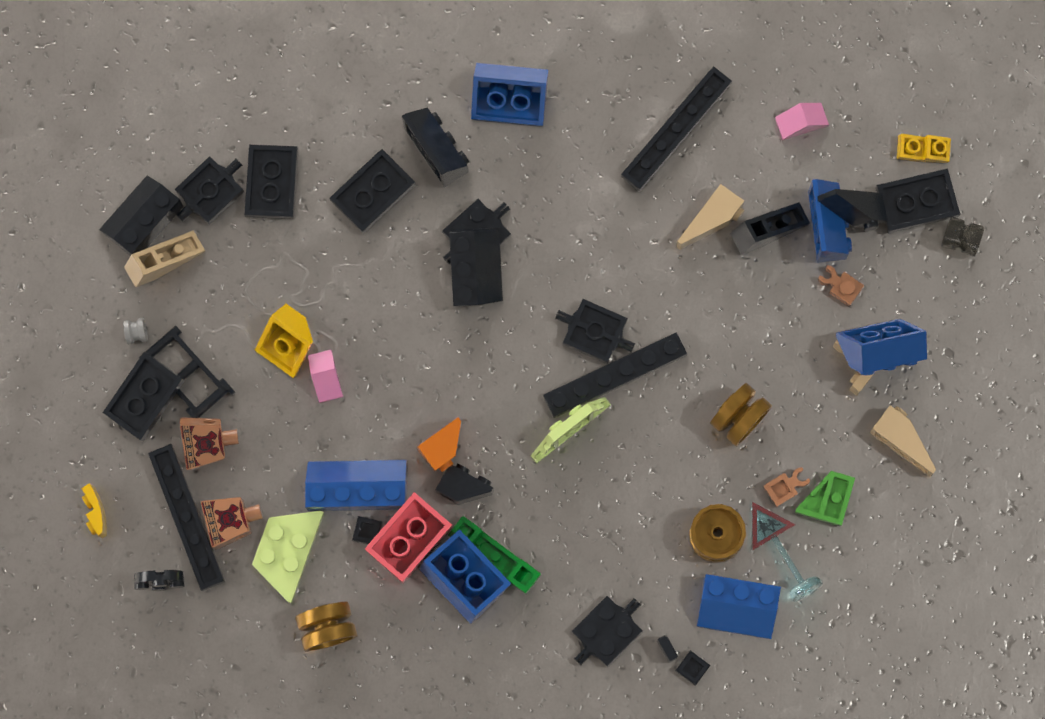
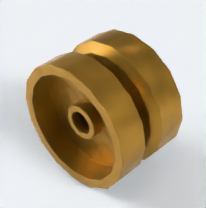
M747 383L743 384L722 404L710 422L719 432L724 431L733 423L734 425L727 433V439L735 446H738L755 429L772 408V405L764 398L757 399L749 406L755 397L756 391Z
M723 504L709 505L701 509L693 519L689 532L690 544L695 553L703 560L712 563L726 562L735 557L743 546L746 537L745 523L741 515L732 507ZM717 529H720L722 531V536L716 537L713 534V532H716Z
M348 601L322 605L295 616L299 630L311 631L301 638L305 652L332 647L358 637L354 623H340L352 615Z

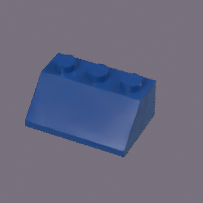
M476 63L473 76L471 119L543 126L549 70Z
M813 179L808 191L817 263L846 260L849 252H852L851 238L846 237L845 228H849V223L825 207L817 199V196L834 189H840V184Z
M902 319L836 332V338L849 367L860 372L861 375H872L878 370H894L896 366L916 365L918 361L927 359L926 330Z
M460 529L426 558L419 569L470 624L482 615L511 585L504 575Z
M706 574L697 627L772 639L781 587Z

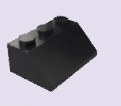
M428 107L402 115L405 131L444 188L469 172L467 166L469 163L468 158L462 150L460 152L454 147V144H456L455 139L449 131L446 133L440 126L443 123L436 112L431 113Z
M147 175L99 230L131 256L134 253L147 249L184 205L165 186Z
M499 227L450 230L453 306L482 305L503 301Z

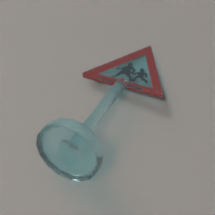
M752 502L753 550L770 540L774 542L799 583L789 593L793 602L799 601L815 592L823 584L821 579L813 576L804 580L777 537L796 524Z

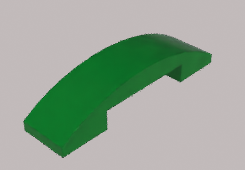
M465 516L460 518L448 534L451 537L460 529L504 577L525 594L530 591L542 575L524 560L518 558L487 535Z

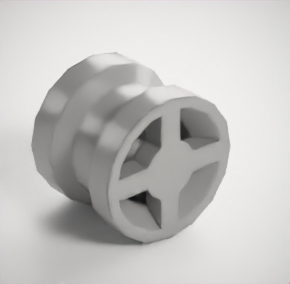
M144 317L138 318L137 321L133 322L124 320V334L128 345L133 344L134 341H148Z

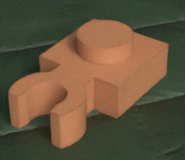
M827 265L825 270L831 274V278L825 279L820 275L818 281L825 286L831 285L833 288L829 293L850 307L864 285L846 272H843L841 277H839L836 270L832 266Z
M802 467L797 468L791 478H788L783 473L763 486L776 508L798 495L796 487L803 488L810 483L809 478L803 482L797 479V475L803 472Z

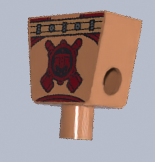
M180 418L186 470L223 460L225 458V446L239 444L237 429L222 431L221 419Z
M241 497L201 501L211 545L215 550L252 534L249 522L263 519L260 505L246 508Z

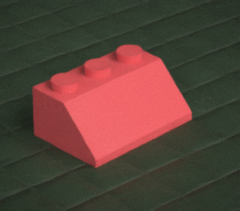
M414 492L366 546L365 550L404 584L452 529V524Z

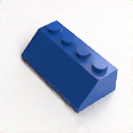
M407 460L308 462L305 481V508L308 511L399 510L407 501Z

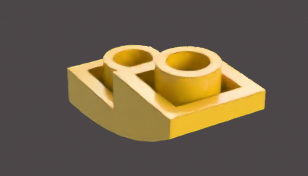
M901 133L898 136L897 159L916 162L948 163L950 161L951 138L934 135L921 137Z
M89 483L81 488L85 494L82 496L84 503L89 509L94 508L85 514L89 520L86 525L93 535L98 534V536L104 538L107 536L105 511L95 487Z

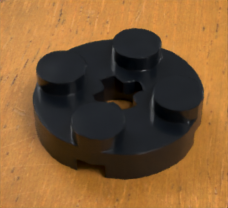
M153 570L134 574V590L149 589V586H151V591H165L168 585H170V588L185 587L184 575L181 570H164V572Z

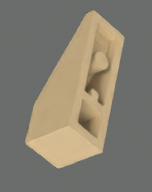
M720 184L678 239L676 247L681 250L729 226L733 220L737 222L745 211L742 209L744 200Z
M193 230L132 254L124 268L134 286L139 287L164 276L203 254L205 249Z
M890 405L870 433L931 477L936 468L911 420L907 418L908 414L897 406L893 408Z

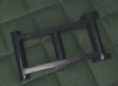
M174 326L145 352L155 357L175 339L193 359L177 375L186 380L200 367L213 381L218 389L197 407L193 405L180 389L177 392L181 399L189 406L185 411L192 418H200L228 392L231 395L236 392L224 378L218 380L179 337L182 332L177 326Z

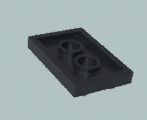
M249 144L245 217L294 219L298 163L297 146Z
M381 149L329 199L364 234L416 185V182Z
M948 168L876 185V191L883 195L888 219L885 222L888 233L960 216Z
M143 352L102 413L137 439L144 441L185 380L149 353Z

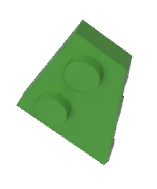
M830 471L796 508L795 513L842 526L855 478Z

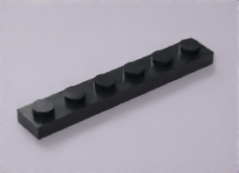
M713 66L623 171L621 177L640 192L729 88L732 80Z
M676 332L544 394L543 397L553 418H556L571 411L579 404L588 403L687 356V352Z
M172 444L149 452L148 455L200 590L204 591L224 583L225 579Z

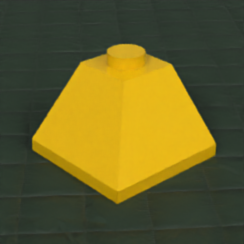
M284 304L271 315L255 348L257 353L292 378L296 377L313 343L306 317L288 304Z

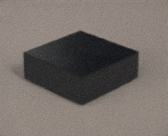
M358 516L352 541L369 544L380 532L383 522Z
M664 635L657 639V643L668 663L676 660L678 655L669 638Z
M690 650L675 671L696 686L711 665Z

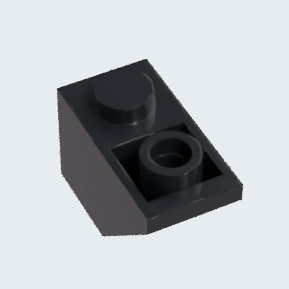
M457 463L456 467L451 465L447 468L435 490L437 494L460 505L491 496L494 488L490 486L492 484L491 481L480 475L478 478L473 477L469 474L470 470Z

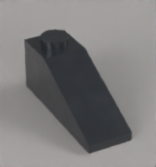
M834 189L817 196L821 204L853 227H861L865 231L879 228L878 224L888 221L882 193Z
M800 202L746 220L730 234L742 255L809 225L810 221Z

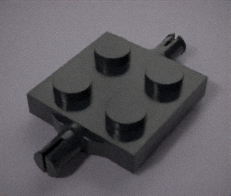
M209 156L175 188V191L184 199L186 204L176 216L184 222L194 212L210 225L244 192L233 177V174L243 166L240 161L235 158L225 168L217 164Z
M478 198L443 229L442 233L450 240V230L499 227L501 245L511 236V233L504 227L500 218L511 209L509 206L506 207L507 204L503 202L493 212ZM450 251L443 256V259L447 260L449 265L451 263Z
M582 299L578 310L573 315L558 310L555 319L568 324V332L564 338L563 345L608 364L613 352L618 347L632 353L636 344L622 338L623 329L628 318L588 300Z
M606 596L572 630V633L582 642L584 647L574 657L575 661L582 666L592 655L609 667L643 633V630L631 617L641 604L633 598L623 608L616 605Z

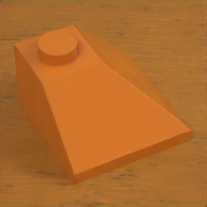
M459 417L416 448L434 471L439 468L443 472L454 464L451 459L456 456L461 426Z

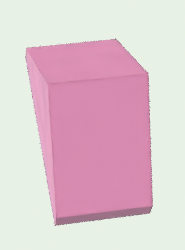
M799 103L775 117L782 140L829 126L822 103Z
M332 350L308 355L311 377L319 403L342 398L343 394Z

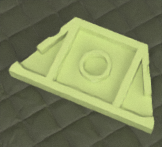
M604 397L589 402L583 407L579 404L569 412L570 417L564 422L559 420L549 428L550 433L532 453L531 457L533 460L539 463L610 407L609 401Z
M322 511L270 517L252 565L289 603H292L324 516Z

